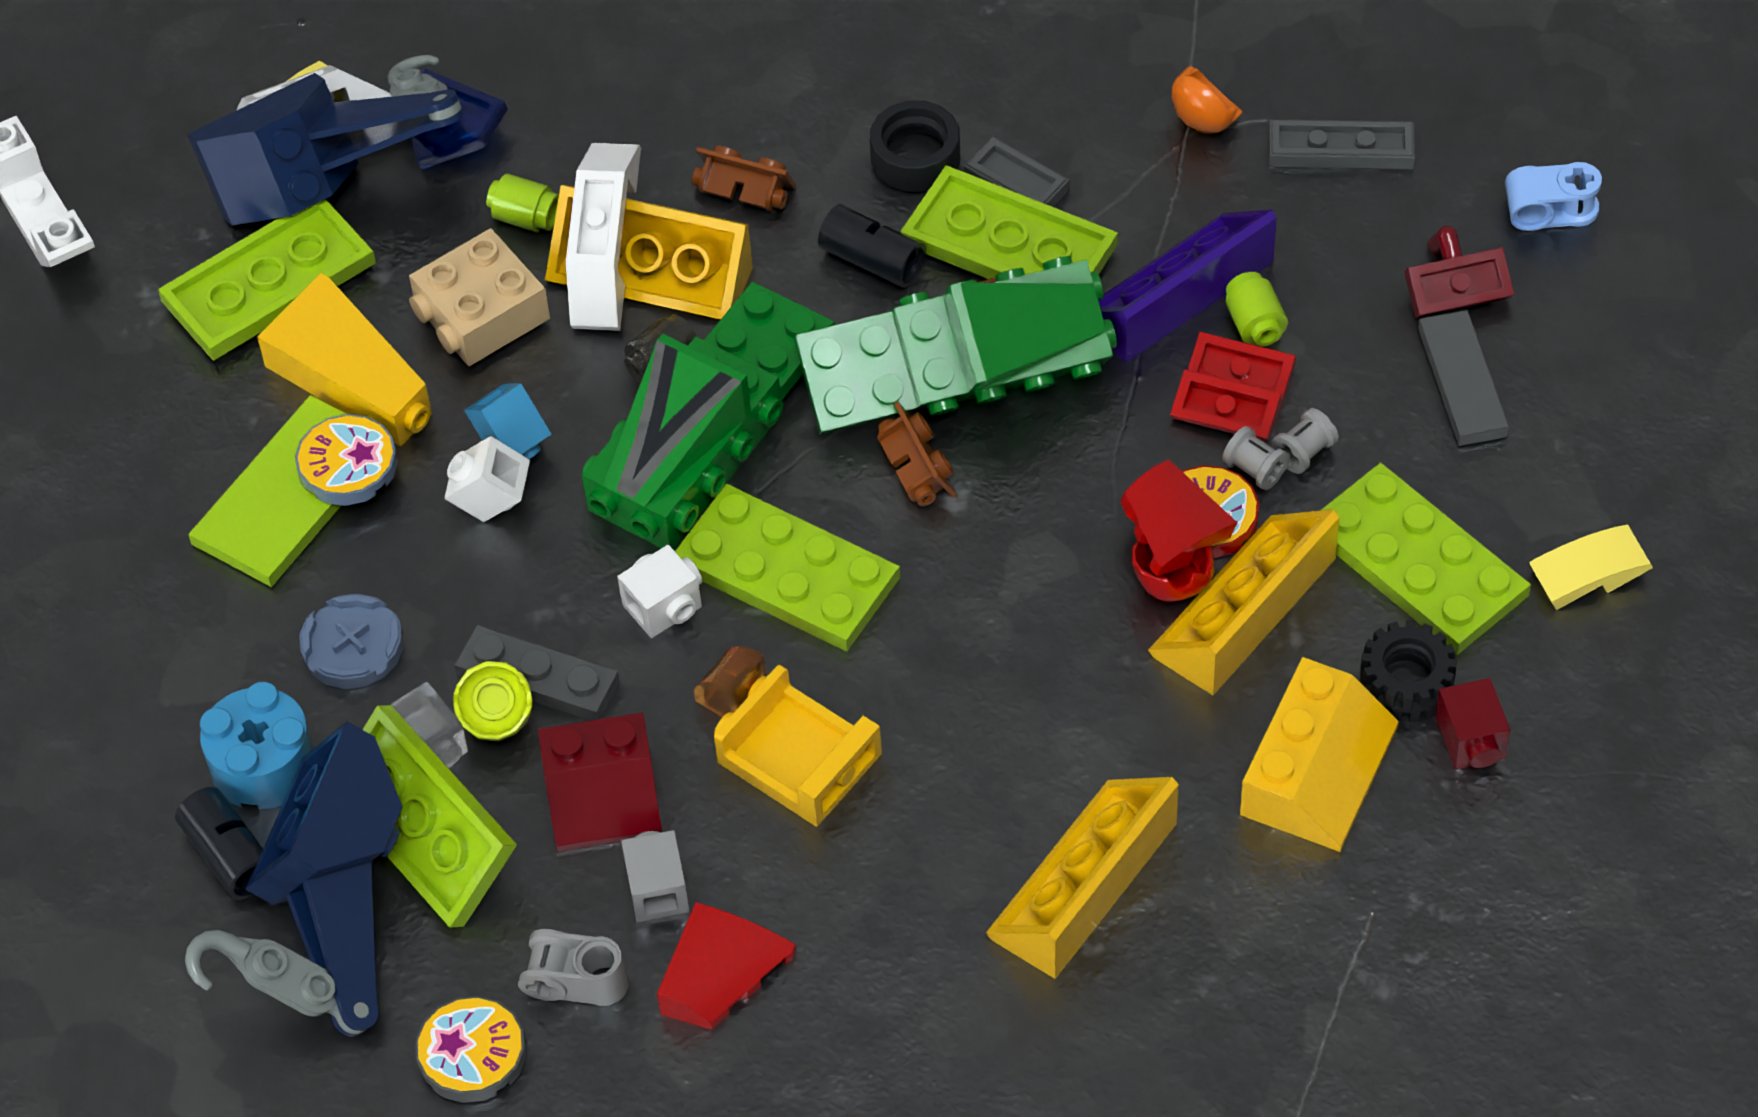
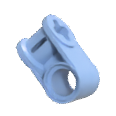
M1574 162L1565 165L1524 166L1511 171L1506 176L1505 187L1512 225L1523 231L1589 225L1599 215V201L1595 196L1601 189L1602 176L1599 170L1586 162ZM1575 176H1579L1578 189H1576L1574 184ZM1579 200L1583 205L1581 213H1578Z

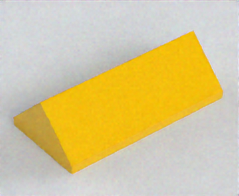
M568 185L560 186L545 281L567 285L566 255L575 188ZM626 198L618 272L625 283L624 298L722 319L743 293L753 269L748 224Z
M1335 510L1271 515L1210 581L1208 586L1199 593L1148 649L1153 658L1213 696L1336 559L1340 517Z
M1173 777L1107 780L987 930V936L996 944L1056 979L1177 825L1179 784Z

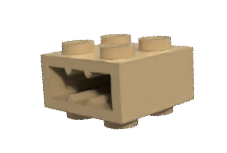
M491 228L409 275L413 296L409 298V303L413 312L422 323L429 321L436 329L437 337L444 349L449 354L456 352L468 367L550 319L545 287Z

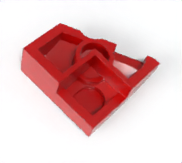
M1169 459L1152 467L1140 476L1124 492L1120 501L1126 516L1135 524L1134 534L1138 542L1149 544L1154 556L1149 567L1156 576L1189 566L1197 549L1231 538L1238 523Z
M695 902L657 992L660 1015L712 1030L730 1014V1009L737 1001L749 998L761 988V979L781 961L788 964L793 960L796 953V944L744 918Z

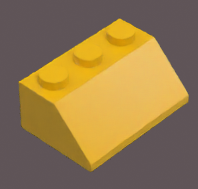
M1302 657L1242 781L1240 815L1341 852L1396 733L1399 721L1352 674Z

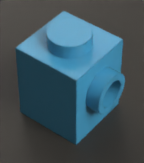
M521 383L502 384L464 410L482 441L492 436L528 459L535 456L541 450L538 443L552 435Z

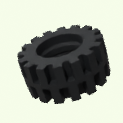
M1406 621L1405 627H1399L1398 622L1389 623L1387 632L1382 628L1374 632L1373 640H1367L1364 652L1362 653L1360 683L1388 711L1392 712V715L1398 721H1401L1402 715H1408L1410 722L1419 721L1421 713H1424L1427 719L1436 714L1439 689L1454 686L1457 659H1454L1455 650L1452 644L1446 645L1447 637L1442 632L1433 635V627L1425 623L1421 629L1415 628V621ZM1397 661H1412L1425 667L1430 675L1420 681L1406 682L1390 675L1386 668Z

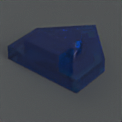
M424 68L421 74H428L445 84L448 89L456 91L464 116L453 124L411 137L417 162L421 169L485 148L508 110L503 100Z

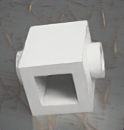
M490 436L468 450L460 451L453 457L447 469L449 481L444 499L485 522L503 511L510 510L521 501L530 460Z
M669 545L653 554L642 556L631 568L617 576L622 606L650 638L655 637L674 624H681L687 621L696 610L702 607L699 585L702 584V577L697 567L689 558L681 559Z

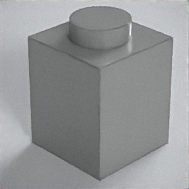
M675 830L661 833L647 831L637 835L635 838L621 840L636 923L690 912Z

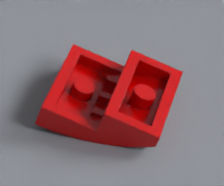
M1199 332L1188 370L1184 369L1170 417L1235 434L1244 426H1249L1255 430L1258 439L1268 442L1296 365V355Z

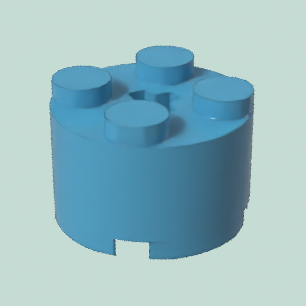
M258 682L249 688L227 695L211 709L207 710L200 719L201 747L213 783L223 793L228 802L242 807L241 803L257 805L259 810L282 806L302 758L314 749L305 715L299 704L286 693L277 690L273 684Z

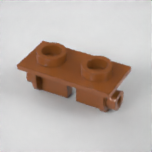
M719 145L714 146L713 151L701 147L696 149V152L704 162L703 168H695L691 183L693 186H697L701 193L732 200L737 184L743 185L739 198L740 203L772 212L775 208L783 209L786 204L788 193L782 190L783 187L795 190L796 184L787 170H785L786 166L778 161L760 157L758 162L742 159L739 152Z
M897 401L894 405L900 417L896 420L890 418L881 422L878 426L879 433L877 439L895 468L905 461L911 460V462L896 471L909 499L912 502H917L919 506H927L935 501L936 493L942 489H945L953 498L957 497L958 495L949 480L955 474L951 464L940 449L933 451L928 442L935 437L930 426L919 412L911 415Z

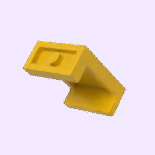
M777 665L767 677L761 676L750 688L747 699L734 713L728 712L725 714L714 731L718 764L816 827L819 826L882 755L881 733L878 724L864 715L855 725L847 722L792 687L789 682V672L781 665Z

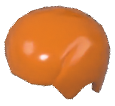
M1188 66L1182 71L1173 83L1171 98L1176 114L1187 126L1203 134L1222 132L1243 112L1218 90L1202 72L1192 66Z

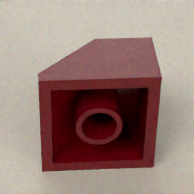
M643 712L538 729L557 852L621 842V840L635 838L637 835L647 831L662 832Z

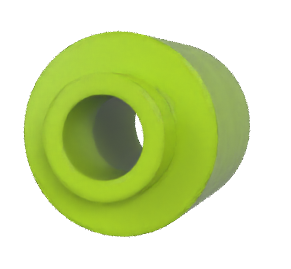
M506 173L500 180L492 182L488 190L486 205L491 208V216L495 220L533 232H539L541 229L551 231L554 227L559 194L554 193L550 186Z
M1246 272L1233 278L1226 287L1227 296L1225 303L1243 342L1263 347L1278 341L1288 326V319L1270 281L1263 278L1257 272Z

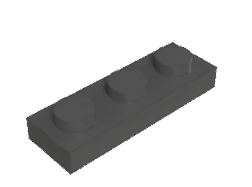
M479 625L475 627L455 664L457 677L462 678L468 669L485 661L506 662L523 673L529 682L533 702L590 721L602 718L620 683L617 670Z

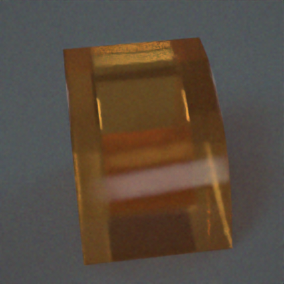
M744 646L730 647L696 685L694 689L695 701L721 717L728 712L734 713L747 699L749 690L755 681L761 676H766L764 655Z

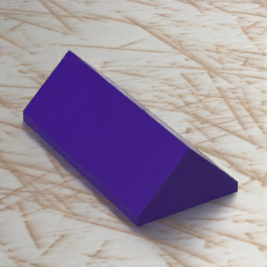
M1273 210L1223 213L1104 293L1103 300L1098 302L1103 320L1110 319L1115 330L1117 347L1112 350L1127 363L1225 296L1226 287L1233 278L1246 272L1258 273L1274 262L1277 220Z

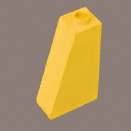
M320 273L257 336L266 368L346 414L367 416L383 424L392 435L394 443L400 447L414 433L420 432L432 415L425 382L334 282L323 273Z

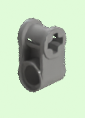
M539 929L531 933L528 946L532 952L527 971L520 974L518 987L526 995L544 1001L563 1000L598 1006L612 1005L625 996L629 988V977L621 950L612 939L604 936L594 937L568 934L553 929ZM600 968H610L607 972L603 974H592L594 971Z

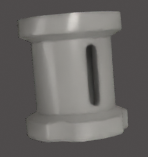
M1310 408L1300 415V422L1287 434L1279 433L1271 440V447L1275 450L1280 448L1289 453L1290 461L1287 469L1293 473L1302 474L1310 466V459L1321 449L1332 447L1337 443L1339 435L1336 427L1327 415L1318 409Z
M1249 426L1242 427L1233 435L1222 455V463L1228 468L1238 467L1256 479V485L1266 491L1271 489L1280 480L1290 461L1289 453L1280 448L1275 450L1258 439L1255 430Z

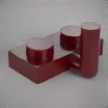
M1443 226L1427 242L1428 250L1435 255L1442 254L1443 260L1409 267L1404 271L1416 319L1505 300L1515 295L1503 247L1463 256L1457 231L1452 226Z

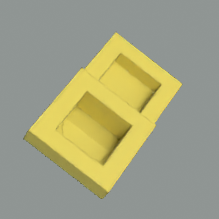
M1628 524L1579 538L1529 562L1556 611L1602 585L1606 592L1609 593L1653 568Z

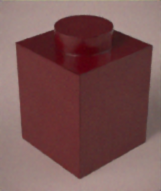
M1491 678L1439 689L1435 718L1454 769L1457 770L1470 766L1483 768L1496 763L1498 760L1505 759L1511 730Z

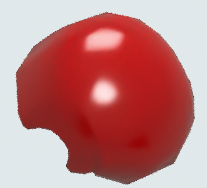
M1137 540L1132 547V565L1137 579L1149 595L1164 602L1181 601L1201 593L1208 586L1215 573L1214 555L1210 546L1197 549L1189 566L1160 576H1156L1149 567L1154 556L1149 544H1141Z

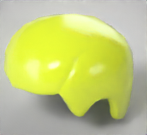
M485 661L468 669L456 685L453 693V707L457 722L463 729L480 740L499 742L516 735L527 724L532 712L533 699L529 682L522 672H519L515 667L506 662Z

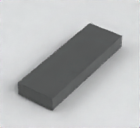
M1270 120L1269 167L1414 169V122Z
M1468 310L1419 319L1418 331L1458 446L1508 437L1509 425Z

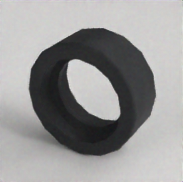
M914 100L891 105L881 112L870 128L871 164L877 177L888 186L905 192H924L930 189L946 165L957 169L960 165V128L954 116L940 105L928 101ZM910 133L927 134L943 143V147L936 153L921 159H906L893 154L887 149V146L896 138Z

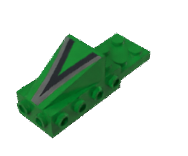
M751 282L704 340L695 336L690 344L686 345L662 333L656 341L627 420L623 419L616 425L610 441L598 455H592L584 465L581 479L587 511L659 548L669 545L674 550L781 416L783 398L803 375L794 341L795 335L834 326L835 321L757 283Z

